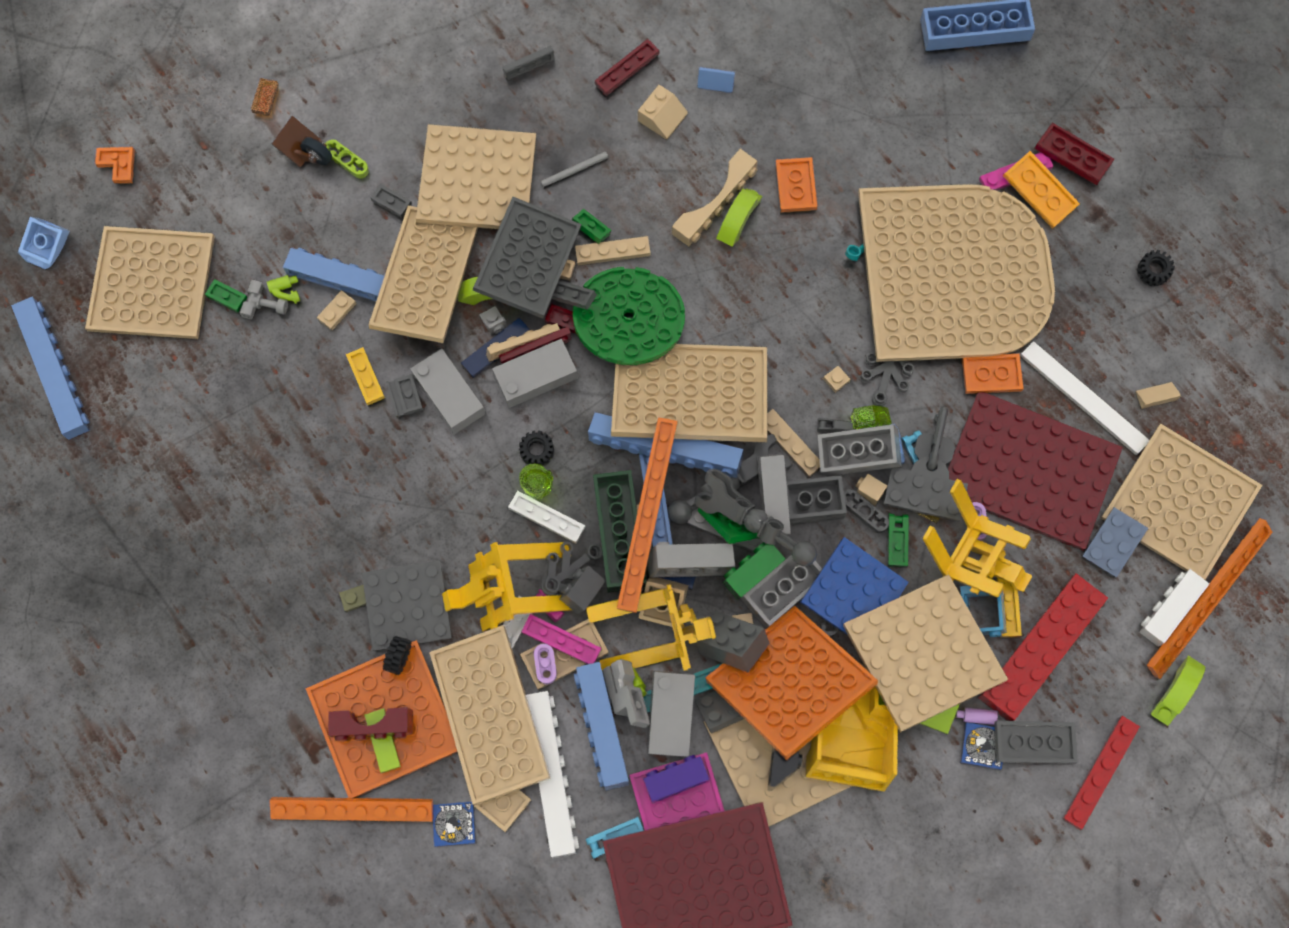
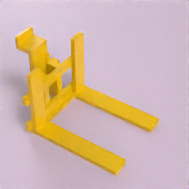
M957 479L950 493L967 525V530L951 558L934 527L929 526L923 537V541L943 577L949 574L952 581L956 580L972 587L970 592L977 595L980 591H983L992 596L999 597L1004 586L992 580L993 576L1011 583L1014 589L1024 592L1032 579V575L1026 573L1023 566L1005 559L1006 552L1003 549L1007 543L1026 549L1031 540L1030 536L1016 531L1012 526L1007 525L1005 527L990 521L986 516H978L962 481ZM981 533H984L999 540L995 546H992L977 539ZM970 551L982 555L980 560L968 557Z
M498 542L492 543L490 545V552L485 555L482 552H478L475 554L476 560L469 564L470 582L459 589H448L442 593L445 611L464 609L474 603L476 608L486 606L487 615L480 618L482 632L497 628L500 623L514 619L513 616L517 614L573 611L560 600L562 595L516 598L507 562L546 559V556L552 552L557 553L559 558H562L563 553L560 551V546L564 542L498 545ZM565 545V550L569 551V547ZM496 578L498 587H490L489 582ZM501 597L503 606L494 610L493 601Z
M666 584L667 588L642 593L637 611L667 605L675 642L599 660L601 669L603 671V669L620 659L630 661L633 668L680 658L683 670L686 671L691 666L685 641L688 640L689 644L697 642V640L715 639L716 635L711 617L697 620L693 609H689L688 604L679 605L680 609L677 610L671 584ZM619 599L586 608L590 623L633 612L618 610L617 604ZM689 621L693 624L684 626V623Z

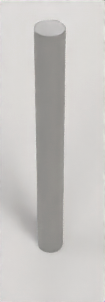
M605 151L541 180V185L544 188L608 158V154Z

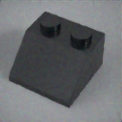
M773 747L767 791H773L801 767L802 754H799V751L786 760Z

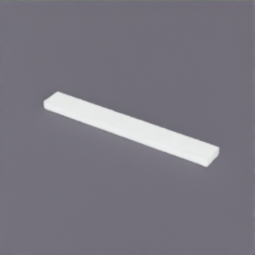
M1034 341L1021 353V358L1132 453L1137 455L1149 442L1147 437Z

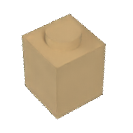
M867 474L865 478L861 477L855 487L858 488L857 492L876 506L884 494L887 485Z

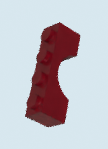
M408 707L388 708L384 717L378 723L370 726L362 725L357 720L355 713L351 711H329L328 736L335 738V741H347V738L355 737V740L362 741L367 740V737L374 736V739L382 740L394 735V738L403 739L406 738V735L413 734V710Z

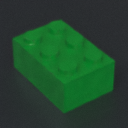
M762 542L753 550L755 555L752 557L747 555L738 563L740 567L737 570L733 567L723 576L725 580L722 583L737 601L786 560L774 545Z

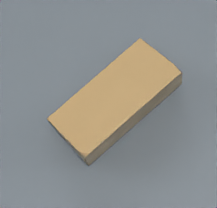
M1172 382L1135 391L1141 409L1176 401L1181 397Z

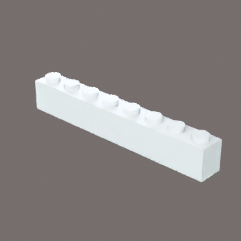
M548 691L528 694L526 698L551 777L539 782L551 858L576 854L579 843L577 836L573 837L572 828H576L574 815L570 816L569 814L572 802L570 795L566 796L565 788L569 787L567 775L563 776L562 773L565 761L564 756L559 755L558 748L562 747L560 735L556 736L555 728L558 727L557 715L553 716L552 708H555L554 697L549 696Z

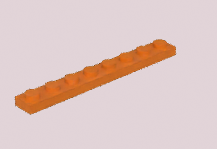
M272 797L270 799L271 819L432 822L433 799Z

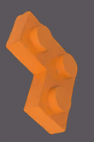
M133 147L96 148L95 165L97 168L113 167L112 181L114 184L133 183L135 150Z

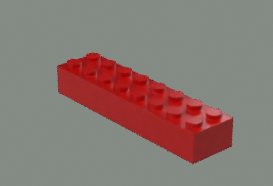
M1076 573L1070 578L1002 666L1008 680L981 693L978 699L992 710L997 711L1006 721H1014L1107 601L1108 597Z

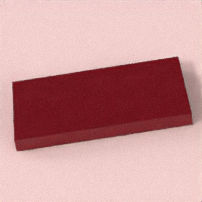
M1053 122L1034 148L1095 185H1098L1115 160Z

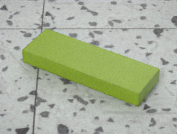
M385 709L365 714L367 726L378 723L384 717ZM370 736L380 772L385 773L400 768L401 764L393 736H387V739L377 740L374 739V736Z

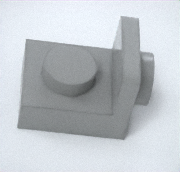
M496 306L479 315L490 335L498 334L507 327L505 318L501 316Z

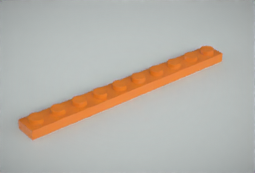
M660 417L657 420L617 604L618 610L637 613L676 433L678 423L676 420Z
M1259 518L1256 524L1252 526L1249 533L1229 556V559L1222 568L1219 569L1216 576L1166 642L1161 645L1156 654L1150 659L1147 667L1154 677L1158 679L1163 677L1273 533L1266 520Z

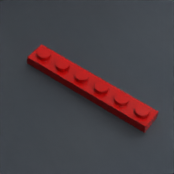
M1124 716L1119 718L1064 815L1063 820L1079 830L1084 828L1139 730V725Z

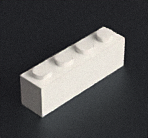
M1191 569L1185 573L1181 572L1174 580L1177 582L1174 587L1170 586L1163 594L1166 598L1162 602L1158 601L1152 609L1154 611L1152 616H1147L1140 624L1143 627L1139 632L1158 647L1166 642L1209 585L1207 581Z

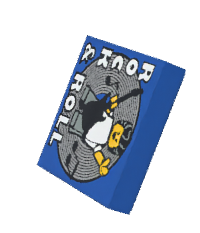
M965 723L960 763L997 770L1002 769V763L996 761L995 727Z
M472 802L433 805L434 847L476 843L474 805Z

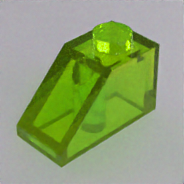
M869 405L853 408L851 413L854 430L892 424L888 407Z

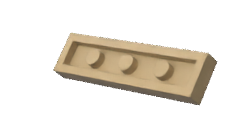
M648 236L575 246L578 266L650 256Z
M547 324L539 330L527 331L522 336L510 337L502 343L495 342L487 347L486 356L489 362L499 359V355L560 330L558 324Z
M774 409L768 412L767 433L769 435L774 434L777 438L776 443L808 478L820 469V460Z

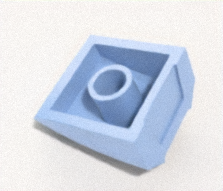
M30 217L18 253L26 262L47 269L52 266L59 256L70 231L46 220Z

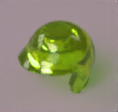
M539 464L526 465L519 474L521 489H523L527 496L533 499H542L548 496L553 487L551 470H546Z

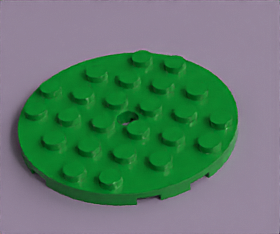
M616 267L593 276L583 285L584 288L594 290L597 294L589 309L573 306V325L582 344L597 357L620 365H640L661 358L677 344L685 324V307L676 288L664 277H659L650 273V270L639 267L635 269ZM632 313L634 316L631 319L624 317V314Z

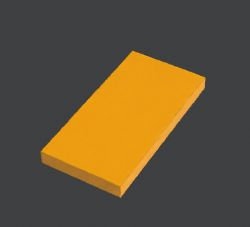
M1031 151L1003 175L1052 229L1080 204Z

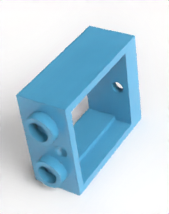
M960 586L961 597L969 611L970 597L992 595L980 591L977 595L970 592L972 587ZM1003 590L999 597H997L999 627L979 628L983 635L1001 637L1002 634L1007 633Z

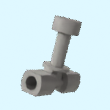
M251 280L247 291L249 298L247 302H243L240 315L246 319H253L256 308L260 309L262 306L276 309V313L285 315L288 309V300L279 299L276 302L263 299L261 293L264 286L262 282Z

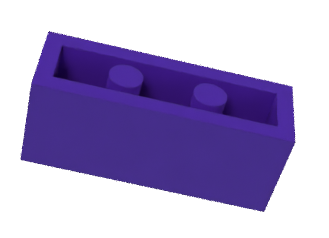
M695 755L685 758L684 763L679 765L674 762L665 766L666 770L651 771L646 774V778H643L652 804L710 780L701 756L696 758Z

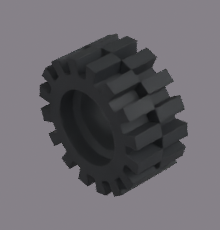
M1161 250L1147 252L1138 264L1137 273H1141L1139 278L1144 277L1143 282L1149 281L1148 285L1150 286L1153 283L1154 286L1163 285L1168 281L1175 269V266H1172L1174 260L1170 261L1171 256L1168 255L1166 257V252L1160 254ZM1151 263L1159 264L1163 269L1162 273L1152 272L1149 265Z
M534 430L532 434L528 432L526 437L523 436L521 438L522 442L519 443L520 455L529 466L535 465V468H538V465H541L543 467L545 466L544 463L547 462L548 464L550 458H553L554 446L551 437H548L547 433L543 434L539 430L538 433H535ZM533 443H541L544 446V451L540 455H533L529 451L530 446Z
M399 636L393 637L385 654L383 670L397 675L401 674L410 654L412 644L410 640Z

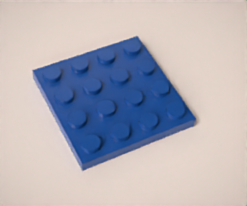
M843 537L800 603L848 636L843 626L844 623L899 598L909 582Z

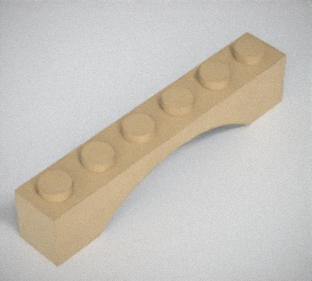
M739 149L729 161L728 178L719 195L706 206L692 212L683 213L672 226V235L687 246H690L693 242L696 243L701 236L700 233L711 226L714 217L720 216L724 210L723 207L727 203L730 204L735 197V193L745 187L747 179L749 177L752 178L758 170L757 160L742 149Z

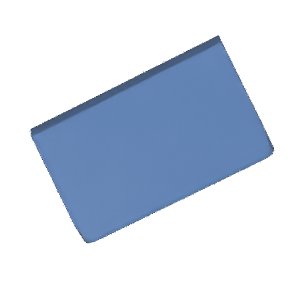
M699 67L697 87L731 93L733 91L735 72Z

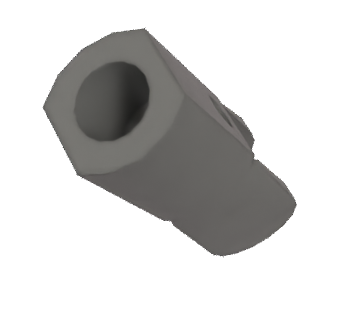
M818 418V432L834 433L852 430V421ZM827 424H832V428H828Z

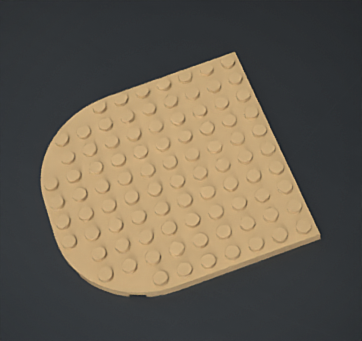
M983 185L859 188L858 196L876 362L957 359L1008 354L1024 347L1039 334L1049 319L1052 305L1054 304V277L1045 231L1036 221V216L1021 201L1004 191L1001 193Z

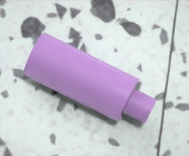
M964 707V710H957L956 718H963V722L994 725V722L997 721L998 713L995 710Z

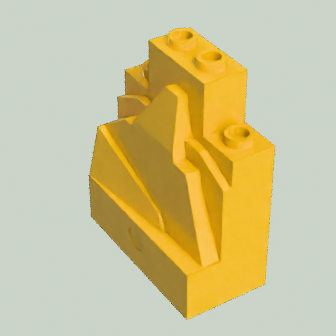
M876 686L811 740V749L806 755V777L883 792L897 775L898 727L886 705H878L879 692Z

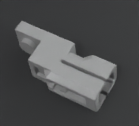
M622 659L615 661L611 666L606 667L602 671L609 702L612 703L615 714L628 717L630 724L633 726L645 728L650 725L641 688L634 687L633 685L635 674L632 663Z

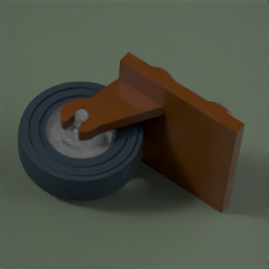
M294 116L290 117L272 142L276 149L298 167H301L304 162H317L321 165H327L332 159L331 152L326 148L327 145Z

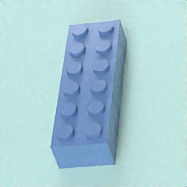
M1004 0L923 8L920 19L926 51L1031 41L1035 31L1029 0Z
M600 662L576 667L577 673L574 674L577 689L581 688L582 693H578L581 707H586L587 711L583 713L586 728H591L588 737L591 747L596 749V752L592 754L595 766H600L601 772L597 773L600 787L604 786L605 791L628 786L629 780Z

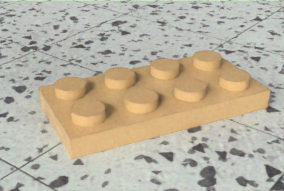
M589 619L566 630L601 647L602 650L597 659L609 654L594 623H590ZM537 646L521 653L520 656L537 689L540 690L549 684H543L537 678L534 660V650ZM552 648L557 671L555 681L577 670L576 667L587 665ZM547 652L541 653L542 658H546L548 656ZM546 671L543 674L545 678H548L551 675L549 671Z

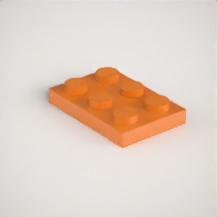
M812 157L776 160L780 212L817 210Z
M1020 354L962 358L965 394L1023 391Z

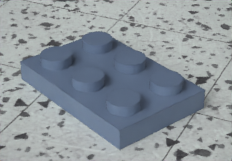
M1113 507L1082 557L1117 578L1148 528Z

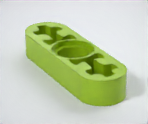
M329 140L325 143L329 151L330 147H336L337 152L334 150L330 151L332 160L353 176L362 179L368 175L369 168L367 163L336 140ZM344 156H351V160L349 162H342V158ZM354 164H356V166L359 168L363 167L364 170L357 171V168L354 166Z

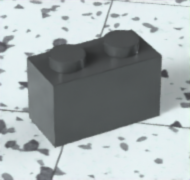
M589 566L582 569L578 568L572 576L574 578L573 581L566 584L562 589L563 594L560 600L577 614L586 610L606 581Z

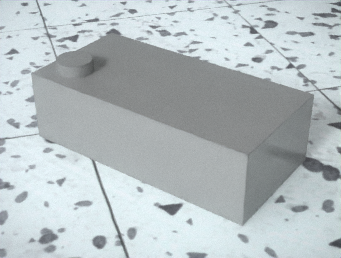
M562 339L492 368L494 377L509 408L578 379L577 370Z
M443 349L410 368L413 377L454 435L486 415L484 407Z
M894 424L818 435L820 470L825 476L902 467L899 431Z
M784 455L757 456L761 510L767 514L768 518L772 516L783 523L784 529L782 532L791 534Z
M659 542L650 551L648 558L649 578L724 576L735 567L733 544L729 543L669 545V542Z
M791 554L740 599L761 624L767 628L804 597L822 568L816 561L809 566L798 565L793 560Z
M653 671L649 715L650 725L647 741L648 754L689 757L694 674Z

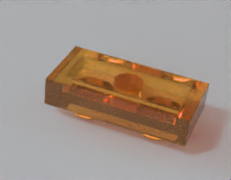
M260 78L251 107L252 113L270 116L279 86L278 81Z

